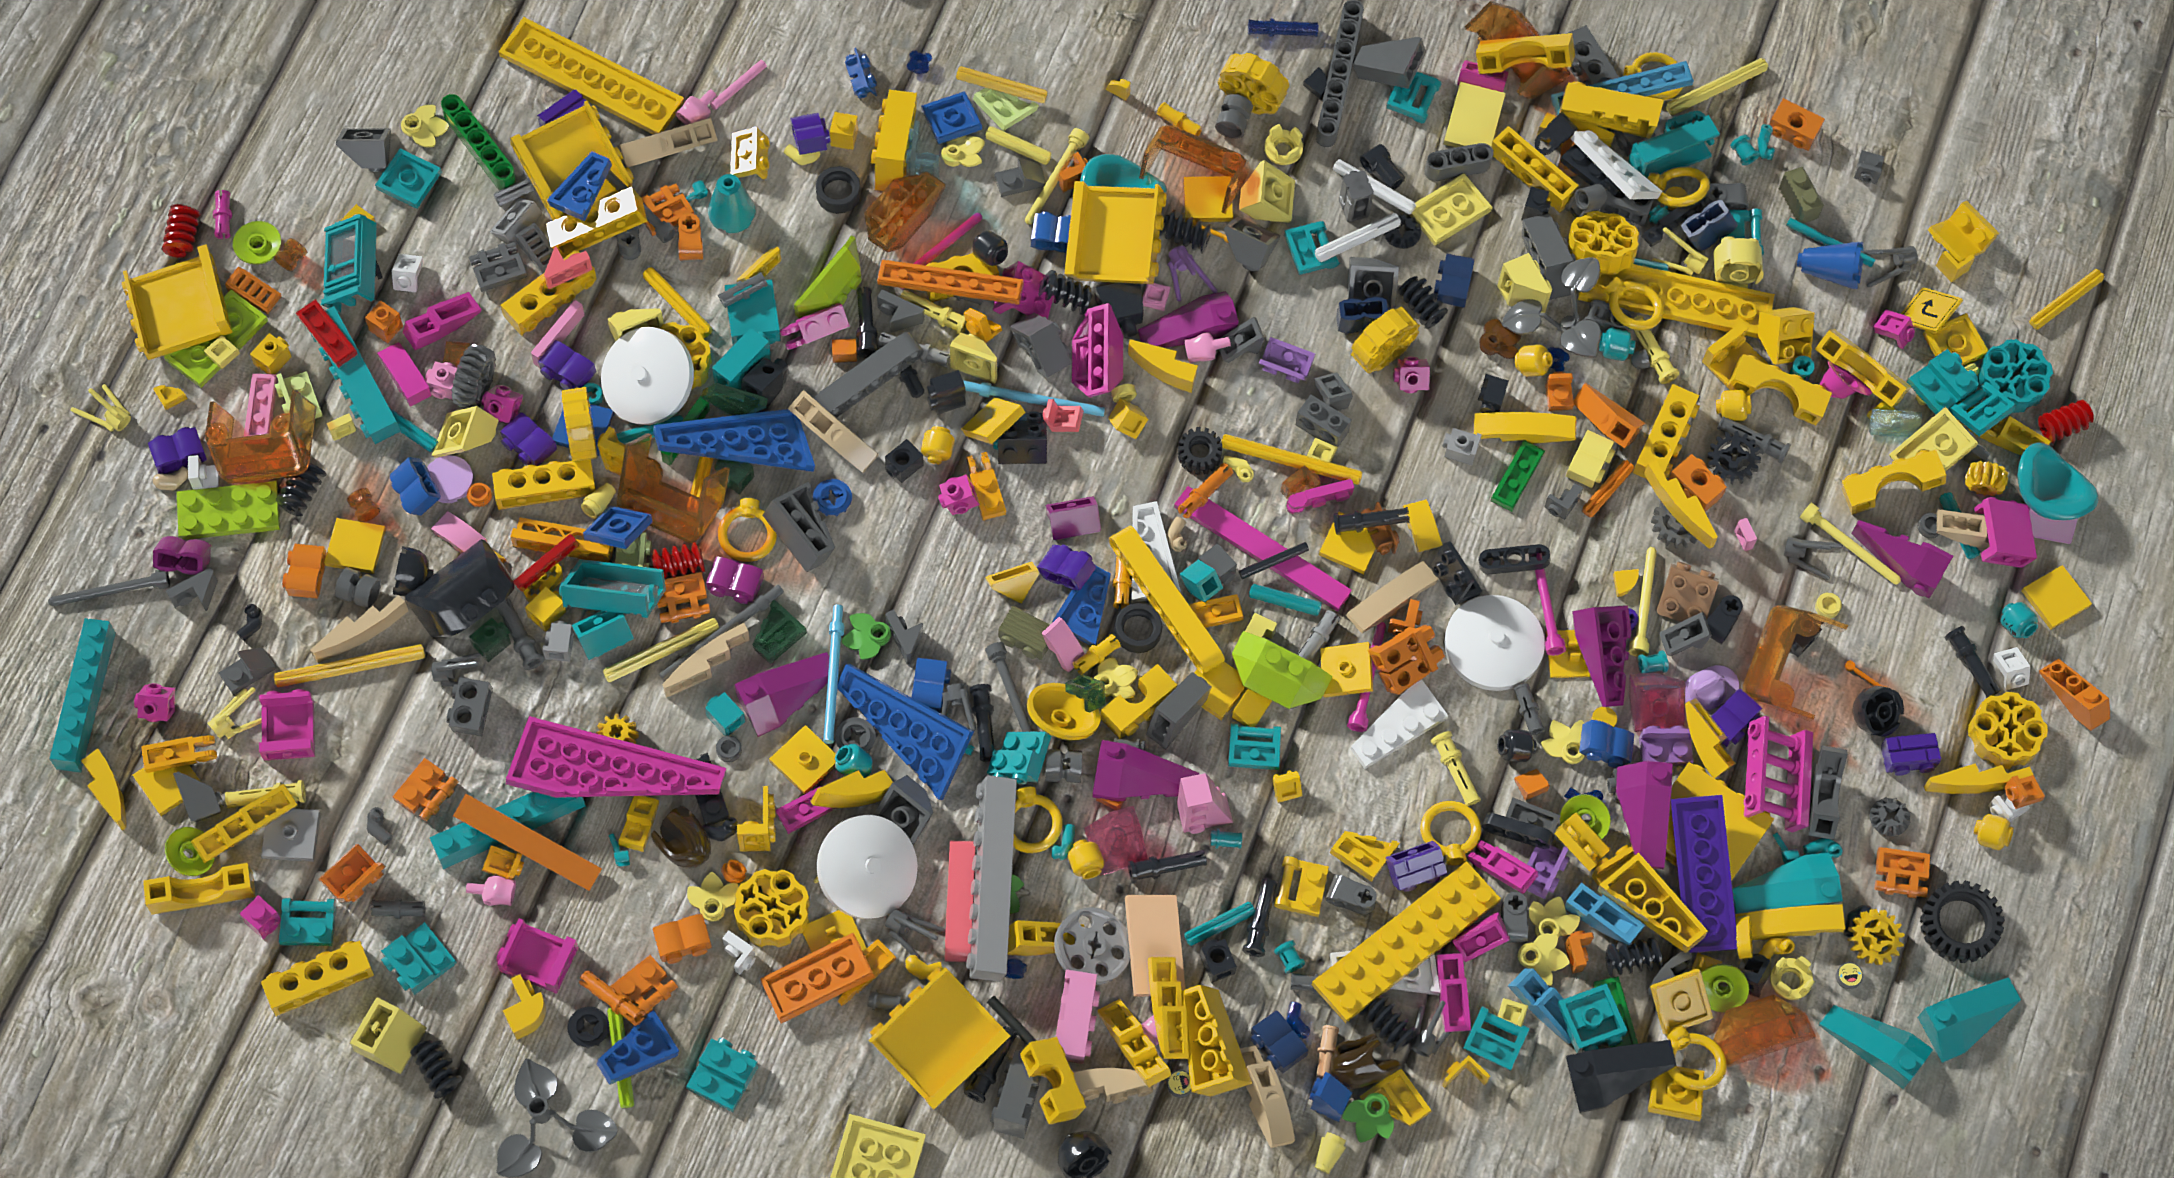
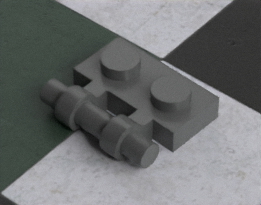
M515 242L506 245L501 243L498 244L497 248L487 251L483 249L477 251V254L469 256L471 266L481 263L480 266L473 268L481 292L527 277L519 253L509 255V253L517 251ZM500 256L502 257L501 259H498V260H495V261H492V262H489V261H488V260H491V259H494V258H497V257H500Z

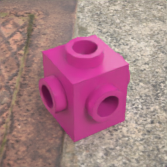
M1410 356L1405 357L1404 360H1398V368L1393 369V380L1397 382L1400 390H1403L1405 393L1429 390L1430 366L1427 359Z
M496 385L491 390L485 392L482 398L483 410L498 419V422L509 423L519 414L523 394L511 391V388L508 386Z
M967 474L961 477L950 478L945 483L939 485L942 493L938 495L939 501L943 509L947 508L952 516L966 513L969 509L980 505L974 484Z
M157 683L144 685L141 691L136 693L134 699V707L138 708L137 718H143L150 722L168 721L175 712V688L162 687Z

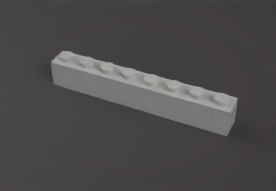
M987 775L982 783L978 784L976 790V798L980 799L979 807H977L975 812V822L978 823V831L975 832L973 845L977 847V855H974L972 870L976 872L975 879H973L971 884V895H974V904H971L969 918L973 920V925L968 934V944H971V953L968 954L966 963L967 969H970V978L1000 982L1007 973L1017 779Z

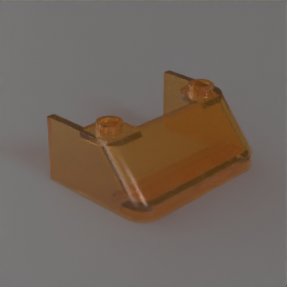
M1489 1L1464 26L1467 31L1475 32L1479 35L1477 37L1479 42L1484 40L1541 36L1518 9L1493 1ZM1526 62L1511 66V69L1520 78L1518 82L1520 87L1516 92L1526 98L1534 99L1564 82L1571 75L1567 67L1550 68L1537 62Z
M1164 125L1160 127L1144 152L1139 178L1142 180L1145 178L1161 150L1224 176H1231L1232 179L1227 186L1221 211L1226 214L1248 176L1250 169L1248 160L1237 152L1174 126Z
M292 390L289 413L276 416L271 422L269 433L232 438L235 418L216 402L211 401L209 404L205 440L219 477L225 482L233 484L295 476L304 473L310 463L316 406L297 390Z
M647 433L627 443L622 463L617 506L623 509L650 514L653 522L649 526L685 542L693 543L700 539L724 504L730 469L725 467L704 478L699 498L662 482V466L657 460L649 457L651 434Z
M1785 605L1775 606L1770 610L1744 679L1742 690L1755 702L1807 721L1814 720V714L1792 707L1795 697L1794 690L1789 684L1779 681L1796 634L1811 637L1819 631L1821 625L1843 633L1847 630L1848 625L1810 611Z

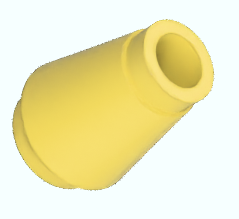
M605 483L583 499L581 504L583 512L593 519L600 516L616 494L615 488L611 484Z
M1327 1132L1325 1137L1321 1139L1315 1168L1329 1174L1346 1149L1344 1147L1346 1140Z

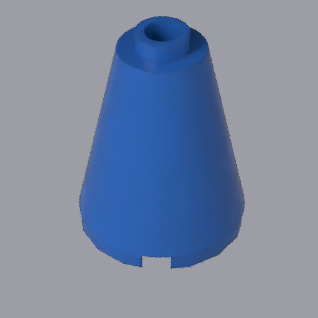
M1851 242L1805 248L1803 253L1798 254L1797 267H1801L1802 273L1851 289H1859L1858 284H1860L1863 258L1860 255L1861 251H1864V243Z

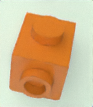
M1410 599L1405 621L1391 618L1388 632L1396 636L1404 632L1403 630L1408 627L1420 626L1423 611L1418 610L1420 601Z
M2017 775L2013 776L2004 787L2006 796L2012 801L2015 809L2040 802L2045 797L2034 775L2019 779Z

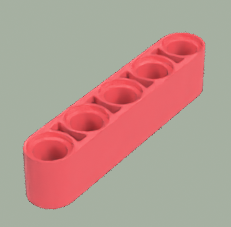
M950 840L945 962H967L968 954L971 953V944H968V934L970 928H972L973 921L969 918L970 907L973 904L974 895H971V884L975 871L972 870V862L976 849L973 841Z

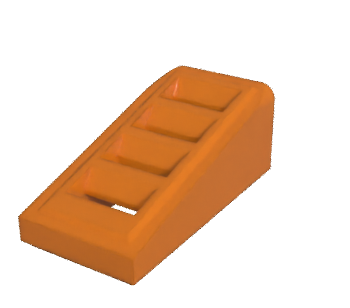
M239 266L225 283L228 292L233 290L252 306L266 314H269L282 296L281 293ZM249 284H251L252 286L250 287V289L247 292H245L246 288L249 286ZM258 289H260L261 291L256 296V298H254L253 296L258 291ZM266 294H269L270 296L263 304L261 301L266 296Z

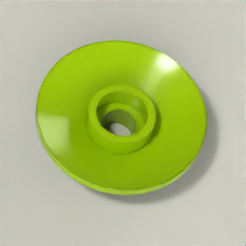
M249 222L240 227L235 233L233 249L236 256L243 262L253 265L263 264L272 260L278 254L281 248V236L276 227L268 222Z
M1578 795L1569 799L1563 806L1560 813V825L1574 813H1578L1581 817L1583 814H1588L1591 817V821L1586 823L1601 839L1608 833L1611 824L1610 812L1607 806L1597 797Z
M182 827L175 830L168 837L165 844V855L172 868L180 874L199 876L212 867L215 858L204 863L191 843L194 838L203 834V831L194 827ZM183 851L188 852L190 858H188Z
M1716 964L1708 967L1701 973L1711 1010L1723 1013L1731 1012L1740 1008L1747 1000L1749 994L1748 980L1738 968L1727 964ZM1726 982L1728 985L1721 987L1718 983Z

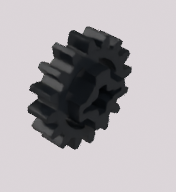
M1735 431L1734 436L1731 437L1728 432H1725V439L1719 436L1716 437L1717 445L1711 443L1710 449L1713 452H1708V459L1711 460L1708 462L1709 468H1715L1713 474H1720L1723 481L1726 478L1730 479L1731 485L1734 484L1735 479H1738L1742 484L1745 476L1752 479L1751 471L1758 472L1759 466L1756 464L1761 463V457L1756 456L1760 453V447L1753 448L1756 440L1747 441L1748 434L1745 433L1743 437H1739L1738 431ZM1731 444V445H1730L1729 447H1727L1726 449H1722V448L1725 447L1726 445ZM1740 445L1744 446L1748 451H1744ZM1734 454L1737 455L1736 461L1731 460ZM1720 464L1725 465L1729 471L1725 470ZM1743 466H1746L1745 469L1738 471Z

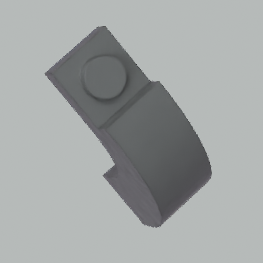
M1823 745L1821 747L1811 783L1809 836L1835 839L1840 819L1838 809L1839 791L1848 756L1847 749Z

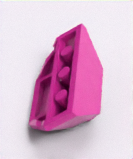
M1109 303L1087 309L1086 317L1079 325L1072 339V384L1089 398L1111 392L1123 380V334Z

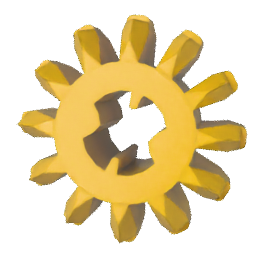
M1989 461L1971 463L1968 472H1966L1965 485L1968 486L1970 491H1975L1976 494H1983L1984 496L2000 495L2007 486L2008 472L2003 466H1998L1997 463L1993 464Z
M617 713L612 720L606 716V724L598 723L597 725L600 731L596 732V734L634 744H636L635 739L639 738V733L635 730L637 728L636 723L629 722L630 720L627 715L621 720ZM618 733L620 737L616 738L614 734Z

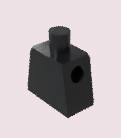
M1113 283L1095 287V301L1097 305L1109 303L1119 327L1122 328L1124 337L1135 336L1138 333L1136 325L1143 322L1144 315L1141 284Z
M767 358L762 359L742 379L740 406L751 413L765 412L783 388L784 372L788 368L787 363L781 358H777L774 362Z

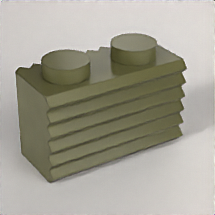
M1804 167L1785 172L1778 189L1781 190L1780 193L1783 194L1784 201H1787L1786 205H1789L1791 213H1794L1795 220L1804 224L1818 219L1824 204Z
M1012 606L998 629V637L1004 645L1011 648L1016 646L1027 657L1042 660L1049 649L1042 632L1050 624Z

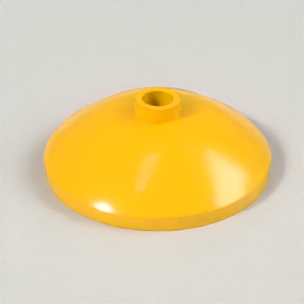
M1046 683L1039 685L1031 691L1027 700V710L1034 723L1044 732L1059 739L1080 740L1087 738L1096 732L1100 724L1101 716L1096 703L1081 690L1066 684Z

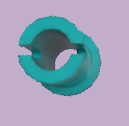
M1217 828L1216 831L1212 830L1210 846H1215V849H1218L1219 846L1241 849L1242 832L1220 831V828Z

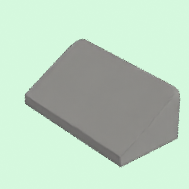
M519 197L490 232L506 244L512 242L517 244L516 234L535 223L542 215V212L535 202Z

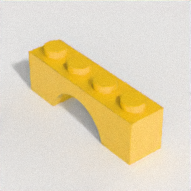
M1572 33L1480 41L1476 51L1479 74L1503 72L1513 65L1526 62L1542 63L1548 69L1571 67L1575 57Z
M1836 329L1829 330L1815 348L1817 352L1833 364L1844 368L1860 379L1871 389L1872 393L1891 407L1897 406L1912 387Z
M1745 354L1736 362L1727 385L1732 390H1745L1747 395H1751L1762 388L1776 389L1790 400L1794 417L1815 426L1823 418L1832 392L1827 391L1821 385L1811 384L1804 381L1798 375H1790L1782 371L1778 366L1767 365L1759 361L1757 357Z
M1923 450L1914 457L1908 459L1899 458L1890 465L1884 467L1878 465L1860 475L1858 473L1848 475L1845 480H1842V491L1851 514L1874 508L1879 491L1891 482H1910L1922 492L1946 484V473L1937 450Z
M248 863L221 867L217 873L198 879H177L167 876L143 880L145 905L152 915L256 897L254 875Z

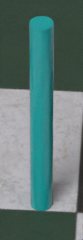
M1791 217L1786 224L1787 227L1826 246L1843 244ZM1861 252L1860 256L1863 258V264L1872 268L1876 259Z

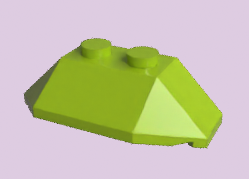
M850 236L828 265L794 303L795 316L798 318L805 317L838 303H841L843 306L850 291L858 288L862 278L856 238L854 236Z
M1245 631L1242 632L1232 652L1243 686L1287 709L1322 699L1333 677L1313 662L1267 639Z

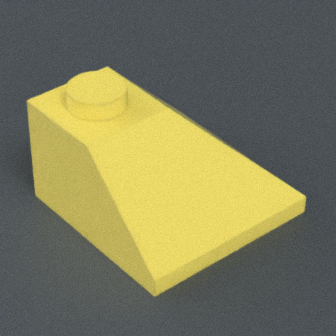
M1265 160L1261 161L1241 188L1239 210L1256 220L1292 222L1295 180Z
M660 308L631 309L615 313L608 319V324L616 342L624 334L638 328H661L664 321Z
M960 333L950 345V368L995 384L997 381V357L979 337L973 334L966 335Z
M478 406L447 413L432 456L437 458L464 452L491 442L496 435V427L499 420Z

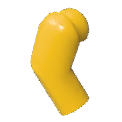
M910 955L905 960L907 971L921 980L927 979L937 967L943 970L940 961L927 965L918 959L916 955Z

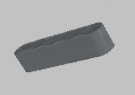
M904 332L824 388L814 399L837 418L916 362L923 355L924 351L910 332Z

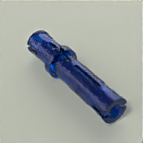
M1269 18V21L1249 19L1248 35L1318 37V22L1275 21L1274 18Z

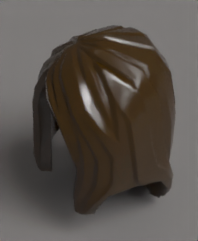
M683 806L671 810L663 819L660 826L662 838L655 830L651 833L652 840L657 848L677 866L686 869L696 868L703 865L709 859V855H711V842L707 832L695 815Z
M1375 1033L1358 1040L1343 1042L1335 1048L1331 1057V1075L1347 1089L1367 1087L1402 1068L1399 1061L1395 1059L1383 1061L1373 1057L1374 1049L1381 1042L1378 1039L1368 1044L1367 1042L1378 1038Z

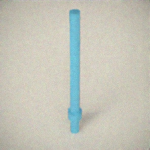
M963 380L966 391L979 393V396L983 397L996 396L1047 406L1049 399H1054L1058 406H1081L1085 414L1104 417L1105 407L991 386L992 383L987 382L979 384Z
M842 605L833 606V618L829 624L831 644L823 742L826 744H832L834 741L841 636L844 635Z

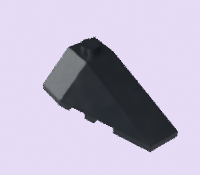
M1671 1039L1590 1050L1566 1056L1579 1113L1606 1108L1625 1094H1630L1642 1084L1652 1081L1677 1066Z

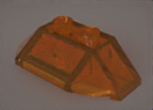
M928 171L918 175L894 179L864 212L868 240L887 253L903 248L932 215L946 188V184Z
M1773 994L1726 1010L1713 1041L1723 1050L1728 1068L1814 1039L1816 1035L1805 1012Z

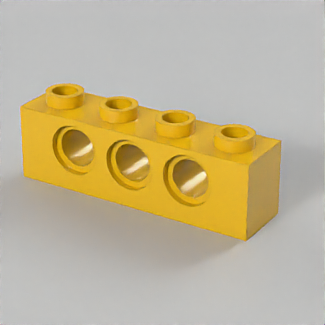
M1509 126L1492 141L1491 147L1494 158L1528 187L1549 191L1547 201H1551L1550 205L1559 213L1565 209V205L1578 190V184Z
M630 187L594 203L585 221L568 214L546 225L551 247L554 249L556 246L562 258H564L576 249L578 251L643 224L647 222L642 198Z
M576 249L568 256H566L563 260L568 259L572 254L580 252ZM592 266L591 271L573 278V281L564 282L551 289L547 288L543 273L501 304L503 317L521 336L526 332L534 330L539 322L546 317L549 318L554 315L559 307L565 303H570L578 293L584 289H589L597 280L595 268ZM549 292H555L554 295H551V296H547V295H546V294L549 293ZM530 306H536L533 310H527Z
M1672 384L1636 462L1633 474L1647 479L1644 472L1648 463L1657 460L1665 477L1668 478L1673 464H1670V460L1672 457L1677 458L1682 448V445L1679 444L1680 438L1686 439L1691 425L1687 423L1690 417L1695 419L1700 405L1696 404L1699 395ZM1673 413L1681 415L1682 418L1675 417ZM1663 433H1669L1673 437H1666ZM1655 453H1661L1664 457H1658Z
M591 459L576 462L553 461L547 465H527L521 469H501L498 472L492 473L498 510L586 497L596 490ZM566 476H574L572 480H564ZM543 479L550 480L546 484H539V482ZM518 483H524V484H525V485H524L523 487H521V488H515V487H514V486H515L516 484H518Z
M359 940L357 942H346L340 946V949L332 952H322L316 956V959L295 963L291 966V969L282 973L279 971L271 973L265 980L261 981L273 1013L275 1016H278L375 975ZM348 962L345 969L336 970L338 963ZM323 972L319 980H311L314 973ZM298 982L296 989L292 991L286 990L289 983Z

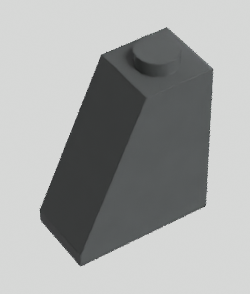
M1421 37L1365 45L1361 47L1358 55H1355L1353 68L1358 79L1409 88L1426 54V49Z
M1191 672L1156 707L1146 735L1166 750L1205 703L1212 686L1204 678Z

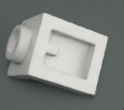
M398 255L392 269L394 290L417 292V278L423 266V256Z
M198 455L188 456V479L193 490L219 487L218 466L202 464Z
M2017 647L1994 653L1993 661L2004 675V687L2006 690L2029 684L2030 665Z
M2006 793L1994 797L1988 805L1992 815L2006 818L2010 822L2027 812L2030 808L2027 805L2015 809L2012 801L2007 798Z
M728 930L722 938L725 946L724 950L734 958L740 956L734 964L735 972L740 975L744 970L748 971L754 964L756 959L754 957V947Z

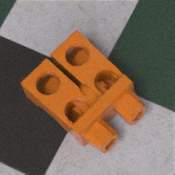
M1431 626L1408 627L1403 630L1404 632L1394 636L1393 639L1368 650L1376 669L1380 670L1378 673L1387 692L1399 695L1426 677L1430 672L1439 669L1437 663L1445 655L1438 645L1428 647L1427 642L1435 637Z

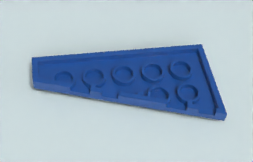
M789 409L654 425L653 428L659 451L814 472L815 469L801 421Z
M846 664L839 678L837 689L855 708L861 711L867 718V721L881 733V737L906 765H910L919 775L918 778L931 788L937 799L943 800L974 731L855 666Z

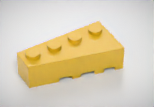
M1575 81L1572 83L1568 82L1565 88L1559 114L1563 112L1571 119L1650 139L1657 128L1664 100L1586 86L1584 83Z
M889 90L888 98L883 99L882 113H884V116L880 115L878 130H881V132H876L875 146L877 150L873 149L871 163L875 164V190L903 193L904 176H906L907 160L910 153L911 136L913 135L917 111V93Z
M1639 853L1599 885L1598 892L1607 896L1684 953H1687L1706 937L1707 929Z
M1197 985L1182 990V1006H1186L1188 1067L1191 1092L1211 1097L1252 1084L1219 990L1204 985Z

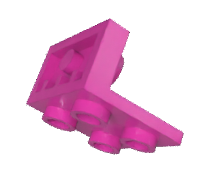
M1020 261L1006 267L1002 273L1003 277L1024 280L1020 304L995 301L992 310L1002 314L1014 308L1028 316L1036 313L1048 319L1054 296L1052 295L1048 301L1045 300L1046 292L1038 296L1039 287L1045 274Z

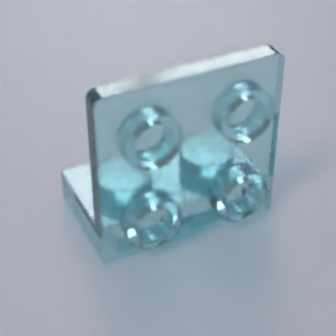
M915 121L914 129L910 128L909 130L910 145L906 154V175L911 176V185L939 187L940 155H934L929 152L919 153L920 121Z

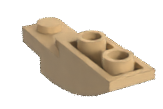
M708 118L618 146L626 168L718 140L712 120Z
M803 390L789 406L788 409L862 473L867 470L879 455L806 391Z
M1256 1045L1241 1048L1240 1051L1252 1084L1246 1085L1252 1098L1249 1106L1270 1148L1294 1143L1295 1138L1290 1112L1271 1061L1264 1062Z
M1098 1068L1074 1072L1076 1084L1085 1100L1098 1098L1100 1093H1103L1106 1102L1121 1103L1126 1101L1128 1096L1136 1094L1139 1097L1147 1096L1153 1093V1090L1157 1087L1156 1083L1148 1088L1138 1073L1129 1069Z

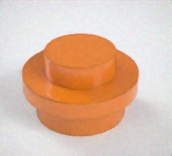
M483 483L473 484L467 491L469 503L475 507L487 505L492 499V492L489 486Z
M729 860L728 863H724L721 867L723 877L728 882L741 883L744 881L746 868L739 861Z

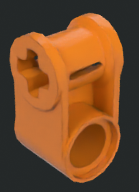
M685 213L679 218L678 222L679 261L703 260L700 220L693 213Z

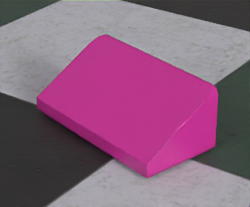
M1464 60L1457 85L1459 86L1460 82L1503 92L1509 72L1479 74L1477 63Z
M1495 913L1466 928L1452 942L1459 953H1463V960L1467 962L1509 941L1510 937L1499 913Z

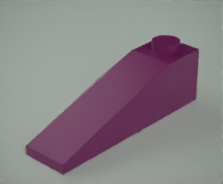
M1226 291L1200 296L1138 329L1140 342L1162 348L1185 345V339L1195 338L1202 333H1210L1213 339L1221 338L1238 327V318L1233 300Z
M1858 520L1851 533L1880 562L1899 575L1901 582L1906 587L1911 589L1916 595L1925 596L1929 599L1953 558V555L1932 544L1923 542L1922 545L1909 542L1908 536L1902 534L1900 537L1892 536L1886 529Z
M1628 605L1593 607L1572 611L1575 636L1602 707L1623 706L1626 687V675L1623 672L1624 661H1627L1629 657V652L1626 651V641L1631 637Z
M827 652L758 673L735 684L736 696L757 737L781 727L796 710L799 711L804 706V703L809 698L817 694L828 684L830 657Z
M1102 740L1092 798H1103L1118 802L1126 801V797L1140 796L1141 799H1149L1150 795L1161 794L1165 797H1176L1179 793L1180 779L1199 775V772L1125 743Z
M1643 761L1617 767L1616 795L1622 807V815L1628 827L1634 855L1639 853L1653 869L1664 870L1673 763Z

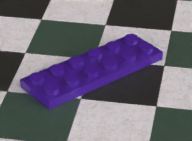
M1723 795L1671 799L1681 901L1708 931L1706 937L1690 949L1689 953L1737 949V933Z

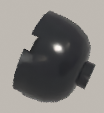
M402 546V553L399 556L395 575L396 584L393 587V594L406 596L433 576L434 570L429 569V560L424 553L414 548Z
M1871 686L1857 695L1853 703V718L1859 728L1866 733L1882 737L1888 736L1897 730L1901 724L1898 720L1900 714L1904 715L1903 699L1896 690H1892L1889 687Z
M1090 1131L1074 1132L1065 1138L1058 1150V1165L1066 1178H1083L1085 1176L1086 1178H1094L1108 1166L1110 1161L1107 1157L1109 1154L1112 1156V1152L1098 1134Z

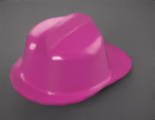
M1828 361L1829 369L1824 374L1820 385L1827 391L1832 392L1831 397L1845 399L1855 392L1867 396L1872 394L1871 389L1849 371Z

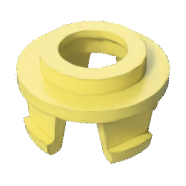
M1280 124L1272 127L1264 145L1266 156L1278 165H1290L1298 161L1303 153V143L1301 140L1303 135L1297 127H1294L1291 131L1282 130ZM1280 143H1286L1292 150L1288 152L1287 156H1282L1278 154V150L1275 147Z
M1802 956L1798 959L1781 958L1775 964L1770 974V982L1774 991L1779 996L1788 1000H1798L1805 997L1814 984L1813 975L1810 970L1811 963ZM1793 972L1799 977L1800 984L1796 989H1791L1781 981L1784 973Z

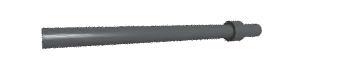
M778 584L765 595H759L753 600V604L659 673L660 678L665 682L697 650L719 635L744 623L757 612L766 610L770 607L769 603L783 594L784 590Z

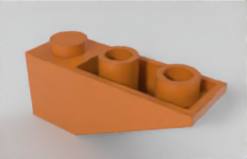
M1586 382L1573 400L1574 405L1604 435L1623 448L1634 442L1645 422Z
M2057 659L2039 670L2040 675L2072 716L2090 731L2110 719L2109 697L2063 661Z

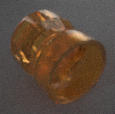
M288 238L284 243V248L278 250L274 255V260L285 270L293 272L297 267L298 260L303 259L308 252L298 241Z
M360 488L351 493L347 498L349 506L355 509V516L359 522L370 521L380 513V508L372 500L373 495L368 488Z

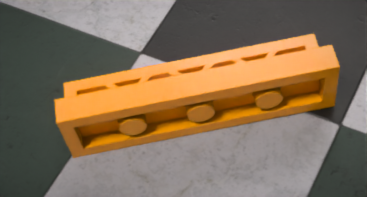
M519 517L517 528L512 529L510 537L513 547L547 553L570 533L573 537L576 535L583 536V532L586 529ZM523 527H534L537 532L523 530ZM551 531H557L560 533L561 536L550 535L547 533ZM576 539L579 546L567 555V557L610 563L614 546Z

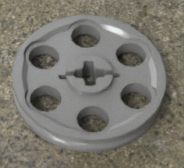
M1093 907L1074 911L1060 924L1056 932L1054 941L1055 953L1065 972L1066 970L1097 974L1095 966L1101 964L1107 969V975L1102 977L1097 974L1096 985H1102L1118 977L1129 963L1128 932L1122 922L1108 911ZM1080 916H1085L1090 920V928H1084L1080 925ZM1106 923L1111 924L1115 929V934L1107 935L1103 930V925ZM1064 933H1070L1074 936V945H1068L1064 942ZM1094 939V946L1097 949L1092 953V946L1088 944ZM1114 947L1119 948L1123 953V958L1120 960L1115 959L1111 954V949ZM1072 957L1081 959L1083 962L1082 969H1076L1072 966Z

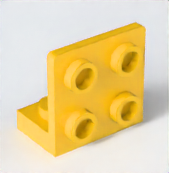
M1968 201L1962 202L1949 219L1932 225L1928 229L1933 239L1942 244L1949 251V254L1959 262L1971 254L1975 257L1984 253L2000 234Z
M1743 322L1739 323L1708 347L1702 360L1726 387L1736 362L1743 354L1755 356L1759 361L1769 365L1746 342L1745 336L1748 327Z
M763 786V824L747 821L737 825L740 852L771 851V842H776V829L774 827L776 807L774 794H769L768 786Z

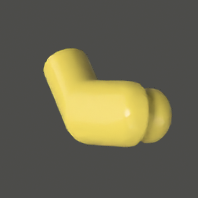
M791 144L784 150V154L799 165L813 163L820 157V151L799 155L797 148Z
M1224 456L1223 463L1228 464L1227 469L1231 467L1242 482H1250L1253 479V470L1246 460Z

